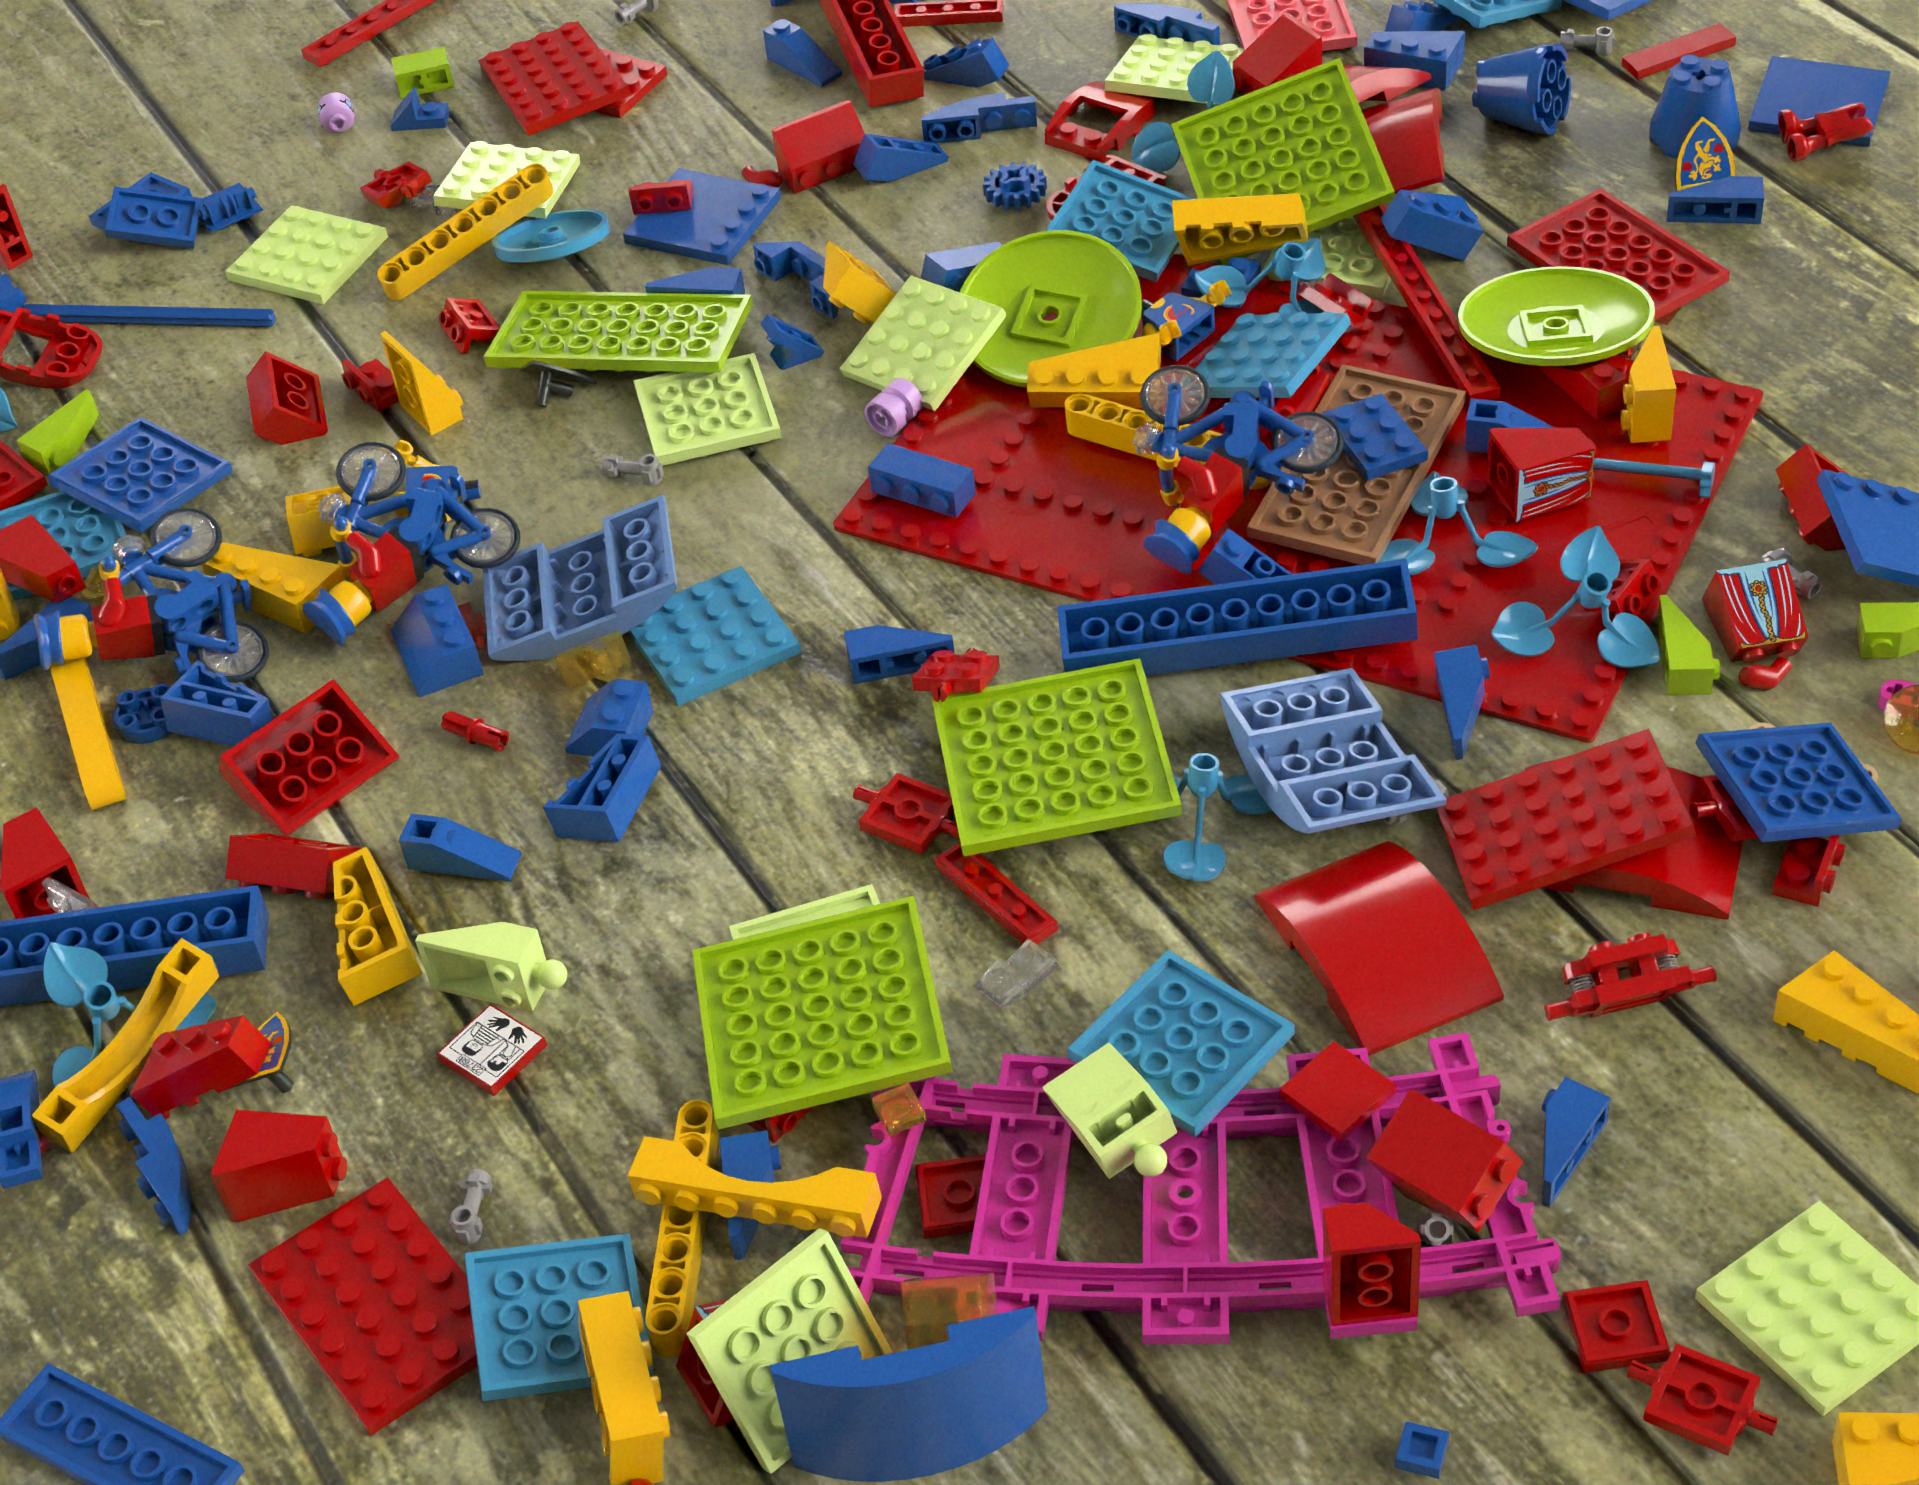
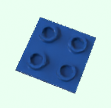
M237 183L202 198V208L199 209L201 214L200 220L212 233L223 230L228 225L242 219H249L254 214L263 211V208L254 199L257 196L252 187L247 189L240 183Z

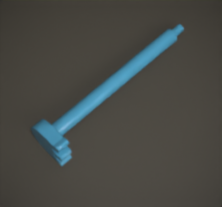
M1601 458L1594 459L1593 465L1595 470L1701 480L1699 497L1710 498L1715 476V462L1705 461L1702 469Z

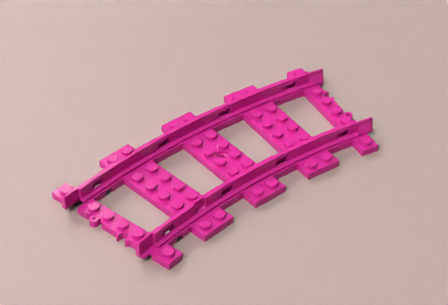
M1468 1032L1428 1039V1052L1435 1071L1386 1077L1396 1084V1093L1342 1142L1279 1097V1088L1281 1087L1240 1090L1196 1137L1175 1125L1177 1133L1159 1145L1167 1155L1166 1168L1155 1177L1143 1175V1263L1055 1261L1072 1143L1073 1138H1078V1136L1046 1095L1042 1087L1077 1063L1063 1057L1003 1054L998 1085L974 1083L973 1090L959 1088L958 1081L939 1079V1076L874 1091L872 1103L876 1118L880 1122L872 1125L871 1131L874 1139H881L883 1142L878 1145H865L866 1157L868 1159L864 1171L876 1173L882 1198L868 1238L858 1236L842 1237L840 1245L842 1252L862 1255L859 1268L849 1266L847 1268L867 1305L869 1304L872 1292L961 1303L958 1323L1034 1306L1040 1341H1044L1048 1310L1142 1313L1143 1344H1230L1229 1312H1257L1260 1310L1289 1308L1295 1310L1326 1307L1331 1339L1417 1331V1317L1331 1326L1323 1283V1207H1332L1340 1203H1369L1399 1221L1392 1182L1386 1179L1366 1157L1380 1137L1382 1127L1387 1126L1409 1090L1413 1089L1509 1143L1511 1126L1505 1120H1495V1110L1493 1105L1496 1106L1500 1102L1501 1085L1498 1077L1495 1075L1479 1076L1480 1067ZM1367 1047L1346 1049L1370 1066ZM1320 1052L1286 1055L1289 1080ZM952 1107L964 1108V1111H952ZM924 1125L990 1132L969 1255L934 1251L932 1258L918 1256L917 1249L887 1246ZM1298 1135L1317 1258L1228 1263L1226 1139L1252 1136ZM1516 1175L1515 1179L1505 1190L1495 1206L1493 1214L1485 1222L1490 1235L1489 1239L1421 1248L1419 1298L1507 1286L1517 1317L1559 1310L1560 1298L1551 1273L1554 1274L1558 1271L1561 1251L1557 1241L1552 1238L1537 1240L1538 1234L1532 1220L1534 1202L1521 1203L1515 1200L1516 1197L1527 1194L1526 1181L1519 1179ZM1183 1191H1188L1192 1193V1196L1189 1198H1181L1178 1196V1194ZM1483 1267L1482 1270L1453 1273V1271ZM895 1274L919 1276L924 1278L922 1282H914L911 1281V1279L908 1277L895 1276ZM1291 1287V1289L1259 1291V1289ZM1083 1289L1113 1290V1292H1087L1083 1291Z

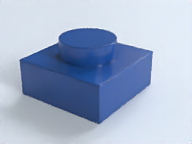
M1406 1421L1395 1458V1468L1439 1479L1449 1443V1432Z

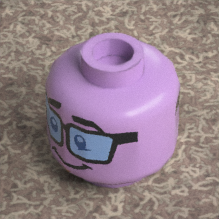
M334 92L326 94L320 99L317 110L319 122L324 130L335 133L348 130L353 126L355 113L350 98L342 93Z

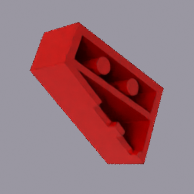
M243 1015L160 1034L152 1045L153 1050L130 1095L153 1117L161 1113L166 1120L170 1118V1110L182 1104L190 1108L199 1103L198 1096L212 1089L219 1094L257 1075L272 1043Z

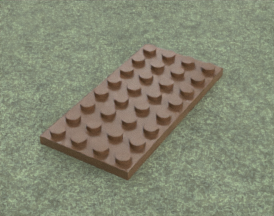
M1342 364L1315 412L1323 413L1382 393L1428 450V461L1368 481L1343 449L1336 462L1321 472L1301 474L1282 467L1281 471L1305 479V488L1303 492L1295 489L1292 494H1284L1276 489L1275 482H1273L1247 526V537L1359 565L1379 562L1464 406L1466 391ZM1311 418L1305 430H1311L1314 433V452L1311 455H1304L1291 462L1297 466L1312 467L1319 465L1331 457L1336 447L1335 438L1322 421Z

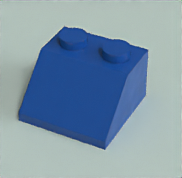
M614 678L589 697L565 747L566 753L595 756L617 733L644 735L654 712L647 682Z

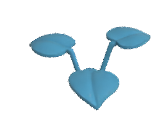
M1213 51L1199 61L1191 69L1187 79L1188 91L1192 98L1198 102L1207 101L1208 109L1214 107L1213 103L1220 105L1230 101L1234 93L1235 81L1229 62L1220 51ZM1154 122L1144 127L1133 143V162L1154 172H1164L1174 167L1179 159L1180 149L1176 144V136L1173 137L1171 126L1166 122Z
M1311 238L1307 242L1284 243L1277 250L1274 259L1270 260L1269 265L1247 285H1245L1244 275L1231 266H1212L1194 274L1195 282L1203 295L1209 292L1211 285L1220 280H1225L1232 293L1230 296L1225 297V301L1220 306L1237 307L1245 303V292L1251 291L1272 269H1275L1276 275L1284 280L1292 279L1291 303L1283 304L1278 311L1279 314L1325 312L1305 298L1299 301L1296 298L1298 280L1303 282L1317 281L1325 272L1326 266L1321 250L1320 238Z
M1433 471L1421 483L1411 502L1415 513L1421 516H1428L1423 541L1420 544L1411 539L1391 541L1382 558L1377 563L1407 559L1410 575L1425 571L1435 560V553L1426 549L1430 543L1435 515L1439 518L1447 519L1453 517L1456 511L1460 512L1474 543L1480 547L1476 551L1477 559L1487 566L1502 568L1515 565L1534 554L1538 549V545L1526 537L1507 531L1490 532L1485 536L1484 540L1481 539L1465 509V505L1468 502L1466 490L1457 485V481L1454 478L1442 477Z
M1600 526L1584 531L1565 548L1560 559L1562 573L1568 580L1581 582L1577 589V593H1574L1572 598L1551 619L1545 621L1544 612L1535 604L1516 602L1501 612L1491 631L1493 639L1505 650L1524 657L1538 656L1548 651L1554 643V635L1548 627L1553 626L1576 603L1580 602L1586 608H1597L1599 606L1602 608V622L1606 629L1599 634L1597 645L1600 654L1607 662L1621 668H1637L1655 665L1660 660L1657 641L1644 621L1633 614L1625 612L1618 614L1612 622L1609 619L1608 607L1610 600L1606 597L1612 587V582L1619 574L1620 562Z
M1198 753L1190 758L1189 769L1184 770V777L1181 782L1173 774L1179 797L1187 784L1191 793L1198 797L1194 842L1180 840L1171 843L1164 850L1163 860L1170 872L1183 879L1209 881L1222 873L1226 864V855L1223 848L1218 844L1201 843L1205 798L1210 797L1218 787L1222 799L1226 801L1231 800L1232 807L1239 812L1265 814L1272 811V809L1265 802L1249 775H1235L1223 780V773L1219 771L1218 758L1209 753Z
M51 942L47 948L43 967L46 990L55 1003L66 1008L77 1007L84 1001L93 1017L94 1032L93 1051L84 1046H75L64 1051L57 1058L52 1071L53 1084L56 1087L81 1071L100 1054L102 1047L101 1022L113 1019L118 1014L120 1007H125L134 1012L137 1006L127 1001L124 996L117 997L112 985L107 983L108 967L106 961L99 953L84 947L66 946ZM206 992L174 1031L206 1024L217 1007L216 1000Z

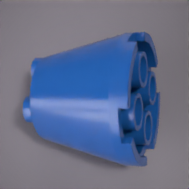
M1543 44L1480 60L1476 67L1478 81L1477 89L1472 94L1473 107L1479 108L1481 114L1486 118L1527 131L1546 135L1557 133L1556 126L1559 120H1565L1571 96V77H1567L1564 61L1568 59L1566 50L1560 44Z
M1693 54L1682 56L1681 62L1671 69L1652 115L1649 128L1650 141H1654L1660 146L1663 154L1676 159L1680 145L1689 129L1702 116L1720 130L1733 151L1740 140L1741 122L1729 63L1723 59L1699 58Z

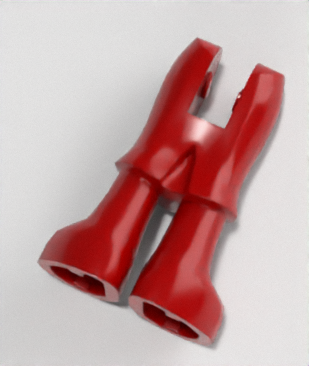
M1863 103L1848 104L1829 112L1815 113L1814 117L1807 119H1798L1791 109L1778 112L1780 137L1783 144H1787V154L1793 162L1805 159L1809 153L1820 148L1826 149L1835 143L1865 136L1874 127L1870 118L1864 117L1866 108ZM1814 132L1816 133V135H1812V136H1808V137L1805 136V135H1808V134H1811V133H1814Z

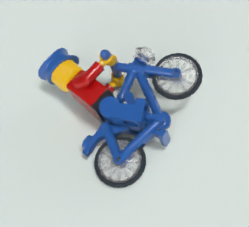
M1183 365L1166 366L1154 371L1143 383L1140 391V402L1146 415L1155 422L1163 424L1164 430L1161 433V429L1156 428L1154 423L1147 422L1144 427H1138L1134 435L1133 444L1137 446L1136 451L1138 454L1144 455L1148 453L1152 455L1154 452L1160 453L1156 460L1159 467L1160 483L1163 491L1160 490L1165 504L1172 508L1179 506L1181 508L1176 509L1167 521L1159 519L1155 522V532L1145 537L1143 542L1144 548L1159 561L1183 574L1190 575L1193 572L1192 564L1200 558L1199 551L1208 541L1210 535L1216 534L1244 502V499L1250 493V487L1255 483L1256 476L1274 481L1277 490L1284 494H1292L1295 489L1303 492L1305 479L1285 473L1280 468L1285 467L1301 474H1312L1321 472L1336 462L1343 449L1342 432L1336 422L1330 417L1317 412H1299L1286 418L1273 411L1275 406L1274 386L1268 381H1262L1259 386V401H1256L1255 396L1248 391L1236 392L1231 397L1230 403H1224L1223 408L1179 431V426L1195 421L1207 409L1211 394L1209 384L1205 377L1197 370ZM1224 422L1225 434L1208 440L1202 448L1184 445L1186 442ZM1260 426L1273 433L1271 451L1260 441ZM1194 460L1202 461V462H1206V463H1205L1204 466H1203V465L1199 464L1198 462H1196V461H1194ZM1175 466L1178 472L1191 478L1192 481L1184 495L1178 482L1173 480V469Z
M380 442L358 444L342 455L336 468V478L339 486L346 494L352 497L350 504L344 500L342 494L335 492L325 496L319 505L321 521L334 524V527L331 526L330 534L335 541L340 558L338 564L342 566L344 576L350 578L351 582L341 581L329 592L323 588L319 589L314 601H308L303 604V612L320 630L343 647L345 639L355 633V627L370 615L371 608L375 611H381L416 586L424 578V573L432 569L434 564L445 570L443 574L451 583L459 585L464 581L470 585L474 580L473 574L454 563L452 559L458 558L464 564L481 569L497 567L507 562L516 553L521 540L520 530L515 520L506 512L493 508H479L469 512L461 504L467 499L464 479L457 472H453L449 476L451 487L448 491L444 481L438 478H430L423 482L420 489L409 487L408 492L368 505L369 501L384 499L400 488L406 475V465L403 457L392 446ZM408 506L410 517L391 519L383 526L368 521V519ZM446 514L456 522L452 528L449 540L445 538L448 529ZM359 532L376 537L378 540L372 544ZM350 547L358 553V558L355 553L351 552Z
M195 508L174 509L159 517L150 533L152 548L148 549L146 553V544L141 537L126 535L117 540L112 547V553L125 567L120 571L119 562L112 557H106L103 562L99 563V575L104 580L106 597L102 605L92 608L93 621H88L83 614L61 617L60 610H56L53 614L44 617L34 614L40 662L45 671L51 665H64L65 660L89 657L95 647H98L99 658L102 660L155 657L156 655L166 654V649L168 651H176L178 657L174 658L173 661L179 678L191 667L188 659L189 652L196 654L197 660L205 664L206 670L213 674L221 672L226 675L228 682L237 683L251 679L260 673L269 657V647L264 635L256 627L235 620L233 605L242 603L245 611L252 609L251 590L247 579L240 581V590L237 591V581L232 574L218 573L215 576L201 574L196 569L187 571L162 565L166 562L177 567H194L206 563L218 552L222 542V533L218 523L208 513ZM148 576L184 583L186 587L179 592L169 588L156 589ZM129 581H135L144 595L124 599L122 586Z

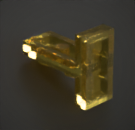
M619 630L554 655L565 685L568 688L592 678L610 682L621 677L618 668L632 663Z

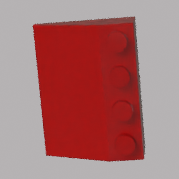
M333 679L220 755L219 773L241 799L284 836H289L394 763L400 756Z

